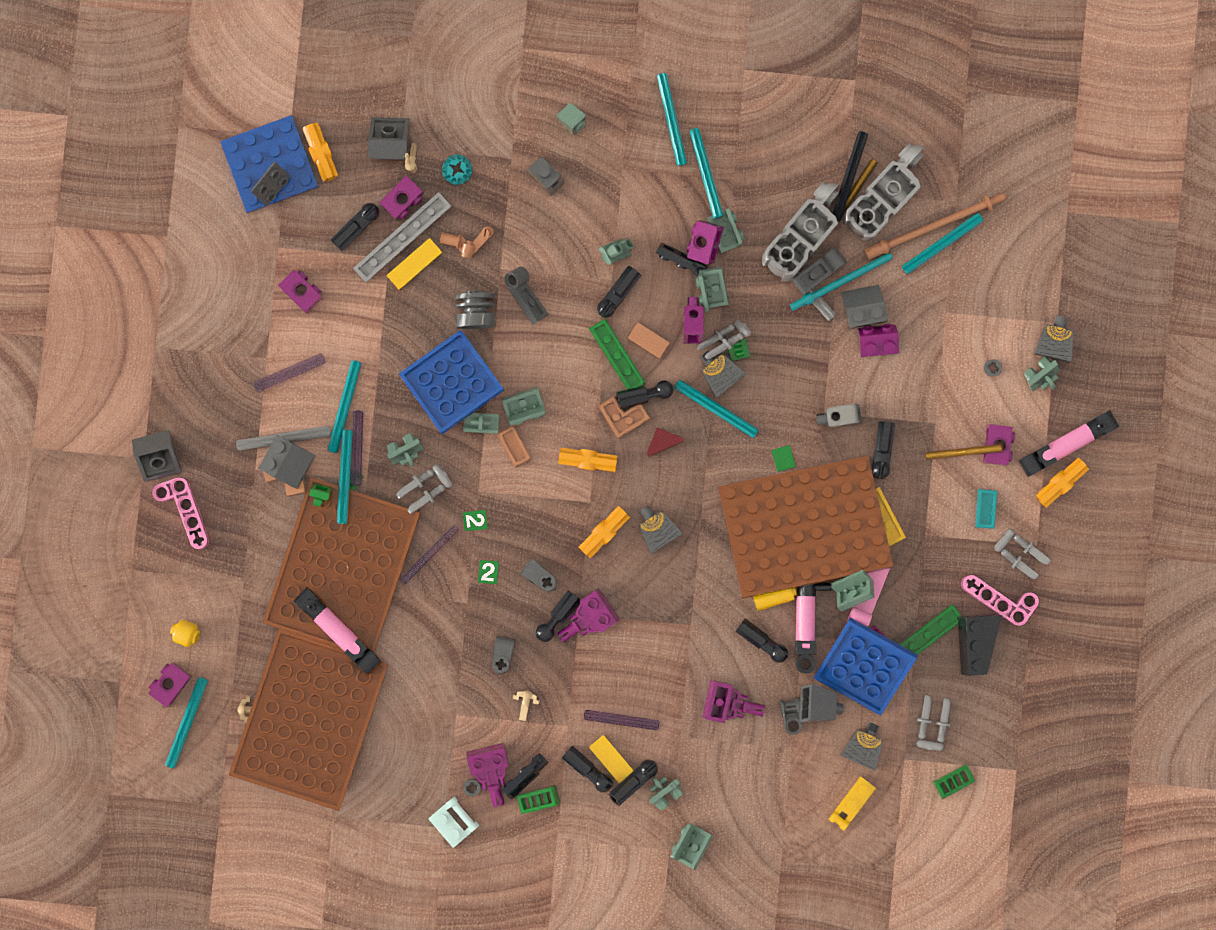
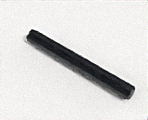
M859 131L832 213L836 216L838 222L842 219L868 134L863 131Z

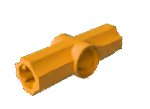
M318 122L307 125L303 128V131L310 146V154L318 167L323 182L333 180L338 177V173Z
M560 448L558 464L576 466L585 470L595 471L597 469L615 472L618 456L586 449Z
M1079 457L1076 458L1069 466L1051 478L1050 483L1043 487L1035 497L1047 508L1060 495H1064L1075 485L1074 483L1089 468Z
M618 506L605 520H602L594 528L592 534L578 548L589 558L593 557L603 545H606L617 534V531L630 517Z

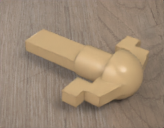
M415 143L411 144L410 155L405 153V168L412 173H416L418 169L415 164L417 149Z
M529 690L519 691L517 695L513 696V699L516 700L523 697L519 720L522 721L527 720L530 699H533V704H539L540 700H537L538 696Z
M250 696L242 699L238 706L240 720H244V723L248 720L245 714H250L252 706H246V703H250Z

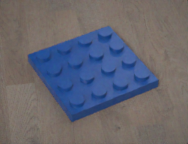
M292 115L220 141L246 213L266 207L250 191L274 161L291 177L269 205L319 187Z
M462 330L456 332L399 373L402 380L442 435L505 391Z
M850 617L817 670L814 679L881 716L918 655Z

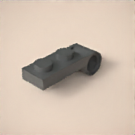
M834 247L796 276L792 282L805 295L841 268L847 261L837 248Z
M518 267L504 276V282L532 324H535L549 314L527 284L529 280L528 271L524 267Z

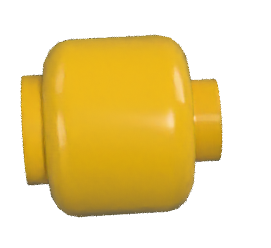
M184 619L180 620L177 624L174 623L170 630L173 642L184 647L195 645L200 637L197 624Z

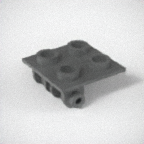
M274 161L250 192L268 206L276 198L282 187L288 183L291 176Z

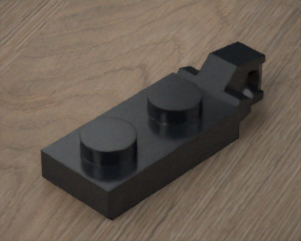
M661 243L656 251V254H659L661 259L665 261L671 260L682 269L688 268L696 276H699V270H705L708 267L699 261L687 258L688 254L665 243Z
M537 754L532 758V762L528 766L523 767L514 779L509 780L505 784L502 792L510 799H514L539 775V772L549 762L543 755Z

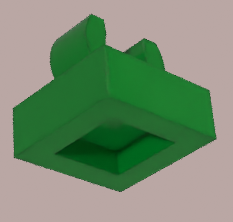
M746 338L732 345V349H728L732 362L750 357Z
M314 483L309 496L315 497L313 505L321 507L323 501H328L333 488Z

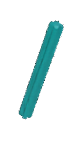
M661 73L657 75L675 160L677 166L686 165L687 161L666 73Z
M694 128L690 130L691 140L713 218L718 219L723 217V211L700 129Z
M977 213L906 262L902 266L903 271L909 274L982 223V216Z
M356 360L351 361L327 450L332 453L338 452L342 431L345 427L360 372L361 362Z
M679 380L675 385L676 390L750 437L754 438L758 433V428L682 380Z
M352 430L342 431L337 510L338 524H347Z
M199 677L197 679L165 766L174 769L177 765L208 680Z

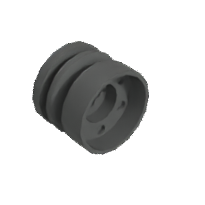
M467 291L455 295V301L464 302L455 304V308L464 310V313L456 315V328L485 329L496 327V314L487 312V309L495 307V303L486 302L495 299V294L484 291Z

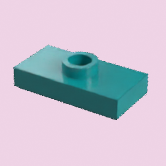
M977 490L975 528L995 529L996 490Z

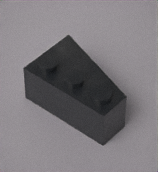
M985 614L958 617L961 674L974 676L988 673L1002 615Z

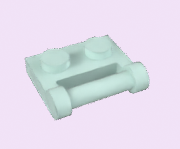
M455 796L428 818L453 848L479 826L459 805L458 799ZM450 807L468 826L465 831L447 811Z

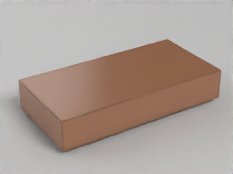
M637 322L627 338L658 359L661 358L670 342Z
M514 425L497 434L515 468L532 459Z

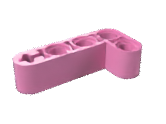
M179 477L156 485L152 492L153 497L161 502L175 499L190 544L196 549H205L209 545V536L190 483L186 479ZM179 481H183L185 484V489L182 492H178L176 489V484ZM161 488L167 490V495L164 498L158 496V491ZM186 499H189L192 504L188 510L182 507V503ZM192 517L198 520V525L195 528L189 526V520ZM201 529V532H198L199 537L204 538V541L201 542L202 545L195 543V541L198 540L197 534H192V531H198Z
M890 568L867 573L874 582V598L853 606L848 620L851 617L863 625L869 626L872 612Z
M974 575L965 576L961 581V587L965 592L995 613L1002 615V618L1013 625L1021 626L1025 624L1039 603V599L1034 593H1024L1016 603H1013ZM973 579V585L980 587L981 584L982 587L978 591L973 587L967 588L968 583L966 581ZM985 589L991 593L989 600H984L981 596L982 591ZM1026 596L1033 598V604L1030 607L1024 603ZM1001 600L1007 604V608L1004 611H1000L997 607L998 602ZM1017 611L1022 614V620L1018 623L1013 619V615Z

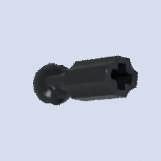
M374 203L363 205L361 210L331 241L343 252L372 221L378 218L379 208Z
M628 265L604 299L598 303V314L603 318L612 317L618 306L642 275Z
M662 380L652 388L647 389L645 386L616 392L618 407L623 409L648 403L649 398L657 396L661 399H667L671 397L674 389L670 382Z
M883 421L878 423L874 460L871 468L873 476L877 479H884L890 473L895 423Z
M567 590L550 612L552 618L548 623L537 627L536 637L542 642L550 641L554 636L555 626L558 623H564L581 600Z
M746 618L736 630L747 641L769 654L774 662L782 663L787 659L789 655L788 649L784 645L774 642L769 638V635Z
M571 746L562 757L578 773L594 783L597 791L606 793L612 788V778L599 771L574 746Z
M650 759L642 761L639 767L608 793L612 802L620 806L650 778H653L658 772L657 763Z

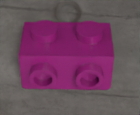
M883 324L876 327L864 326L863 328H858L861 357L899 353V337L896 325Z

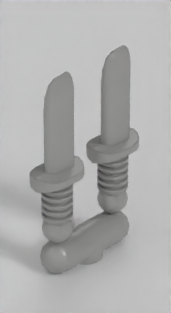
M736 320L734 325H729L721 331L715 330V335L700 343L697 349L701 351L718 340L722 341L723 344L705 355L706 359H711L727 348L729 350L732 349V345L742 340L743 336H750L751 331L745 323ZM735 328L740 332L728 340L723 338L730 334V332H733Z
M434 465L433 470L429 469L420 477L414 475V480L397 492L398 499H401L418 486L422 488V483L426 479L428 480L429 477H432L434 473L443 485H439L429 493L427 490L424 491L425 495L409 506V514L414 513L428 502H435L433 500L434 497L441 494L445 487L450 488L452 486L451 480L440 465Z
M1008 529L994 546L995 551L1001 552L1002 556L1007 558L1008 561L1010 560L1013 563L1011 565L1013 569L1017 567L1031 579H1037L1039 575L1021 561V556L1015 557L1004 547L1013 537L1014 541L1025 548L1023 551L1025 554L1029 552L1043 564H1049L1051 560L1033 546V541L1029 543L1024 538L1022 539L1020 535L1015 534L1013 529Z
M925 695L921 718L917 719V722H921L918 734L920 740L917 741L916 745L923 749L942 751L944 749L942 742L945 740L946 727L951 726V723H948L950 700L944 698L940 722H936V725H940L937 737L938 742L922 740L926 737L927 725L932 723V720H929L932 700L929 695Z

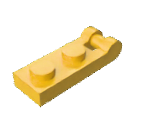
M860 776L828 820L832 823H837L839 828L844 831L876 788ZM842 811L847 814L845 819L839 816Z

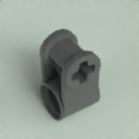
M532 558L520 572L522 576L546 592L553 591L557 585L554 576ZM551 578L552 586H546L545 588L543 580Z
M496 636L492 667L499 674L509 670L515 639ZM500 659L504 660L503 662L507 664L502 670H498L499 668L496 666V662H500Z
M799 697L788 701L781 699L780 708L784 729L790 735L798 734L802 729V723L799 722ZM790 721L798 723V729L795 732L788 729Z

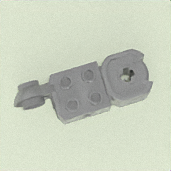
M909 143L899 153L900 159L897 162L892 161L865 190L864 193L866 195L859 196L844 213L843 224H848L856 235L861 236V241L872 240L888 223L889 216L893 218L921 187L919 180L907 166L912 169L924 156L921 153L925 148L924 146ZM866 215H868L869 222L864 221L862 216L865 217Z
M823 182L813 194L815 199H808L784 227L782 234H779L765 250L762 256L763 267L768 266L773 274L780 276L781 282L793 280L807 262L808 255L811 257L838 224L836 216L824 205L828 207L839 193L836 189L839 187V184Z

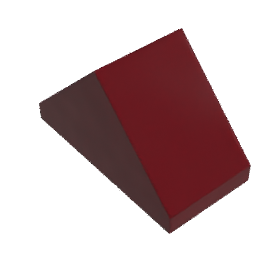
M657 427L647 455L648 457L678 445L684 442V440L680 436Z

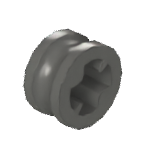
M995 359L988 360L984 365L985 373L991 377L999 375L1002 370L1000 362ZM992 362L998 367L997 372L994 371V374L990 373L991 371L988 369V365H991Z
M469 779L465 782L463 789L466 795L473 797L479 794L481 785L476 779ZM470 782H474V785L477 784L478 789H475L474 793H470V790H467Z

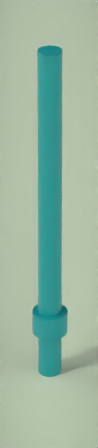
M889 252L812 293H806L801 299L790 304L792 311L804 305L808 306L814 303V300L892 260L891 253Z

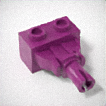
M598 588L580 601L581 604L578 606L576 613L570 617L571 621L576 617L578 619L559 631L558 636L561 637L568 633L561 638L565 643L584 628L586 630L580 633L581 636L599 631L602 633L621 619Z
M710 679L702 717L725 723V720L735 717H744L743 714L737 712L763 717L764 712L755 709L765 710V705L740 700V698L748 700V696L740 694L729 683Z
M504 743L467 751L466 756L470 773L482 783L483 790H487V782L492 806L498 807L496 798H498L500 806L504 805L505 802L499 782L500 779L501 785H505L504 777L507 767H509Z

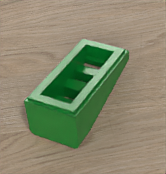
M965 764L932 782L941 799H944L975 782V779L968 765ZM963 770H964V772H965L967 778L969 779V780L966 781V782H965V780H964V778H963V776H962V774H961V771H963ZM956 774L958 775V777H959V779H960V781H961V783H962V784H960V785H958V783H957V781H956V779H955V777H954V775H956ZM951 778L955 786L954 788H951L947 779ZM943 781L948 789L946 792L941 785Z
M556 785L516 796L521 814L560 804ZM548 792H550L552 802H550ZM540 794H543L545 804H542ZM534 795L536 798L537 806L534 805V801L532 798V796ZM526 797L528 798L530 808H527L526 802L524 799Z

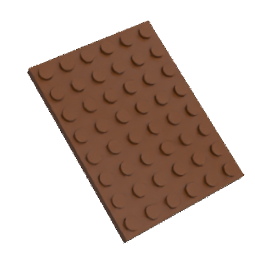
M869 456L718 486L742 599L845 578L861 570L869 573L893 568Z
M311 477L263 623L340 648L293 601L308 587L375 653L420 512L415 511L409 514L408 508L349 489L347 524H338L339 486ZM314 483L333 488L328 501L324 500L321 507L313 505L315 497L309 496Z
M278 629L229 776L340 812L389 664L381 662L367 675L342 649Z

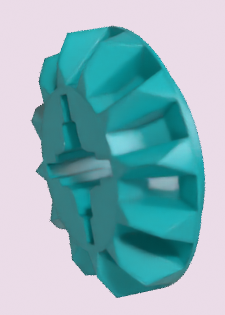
M455 154L449 156L442 165L443 177L454 185L467 182L472 175L471 162L463 155ZM461 162L460 169L464 173L457 172L453 177L454 170L451 166H457Z

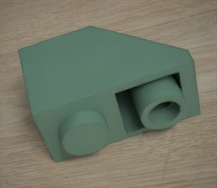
M571 103L556 115L557 120L572 135L575 132L580 133L586 126V115Z

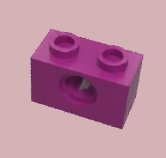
M405 176L379 203L396 221L399 218L402 220L409 214L410 211L408 209L412 205L416 206L421 202L423 191ZM406 195L408 201L405 204L398 203L399 196Z
M704 220L697 221L692 228L693 237L687 247V258L705 264H714L724 226ZM702 237H705L707 241L705 247L701 243Z
M293 270L278 286L307 314L322 299L319 295L322 291L315 284L310 286L306 282L308 277L301 270L298 273ZM299 286H306L307 291L304 295L297 294Z
M987 425L985 446L995 445L997 440H1001L1004 443L1003 452L985 453L983 463L1007 466L1008 462L1012 461L1013 451H1010V445L1014 443L1015 432H1012L1013 427Z
M174 662L170 665L167 663L160 672L163 674L160 679H155L149 686L151 690L148 694L166 708L170 707L192 677ZM167 678L173 681L171 689H167L164 686Z

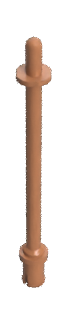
M1001 193L992 198L984 195V201L890 241L882 239L878 244L864 249L866 257L870 260L883 253L886 255L891 248L985 208L993 211L992 205L1006 200L1007 195Z

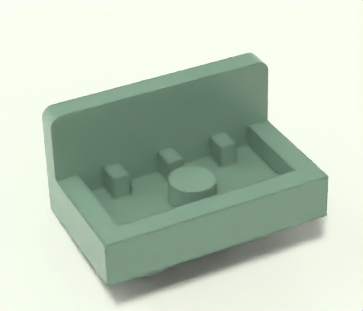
M727 208L723 211V217L714 219L713 215L707 217L708 222L724 226L719 244L721 254L743 245L742 240H745L742 230H738L735 223L738 221L734 211L730 212V209Z
M722 267L699 270L696 284L698 289L701 288L702 295H699L701 306L705 307V312L710 311V308L729 305Z
M538 386L501 398L510 425H520L525 420L531 418L538 419L543 414H546Z
M864 570L831 583V588L837 593V608L841 612L874 598L873 579Z
M688 823L682 829L678 843L672 848L671 858L696 870L714 836Z

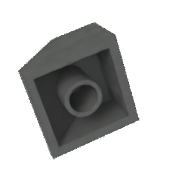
M371 117L368 137L369 158L405 160V153H408L409 118Z
M879 285L841 292L849 330L888 321Z
M169 430L132 440L133 455L144 482L181 472L175 444Z
M276 435L258 469L298 489L316 455L288 439Z

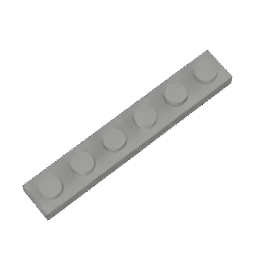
M438 192L353 269L367 283L452 206Z

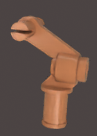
M489 226L484 227L474 241L466 240L462 234L453 235L442 232L440 244L455 246L456 249L462 252V257L472 258L488 238L493 236L494 229Z

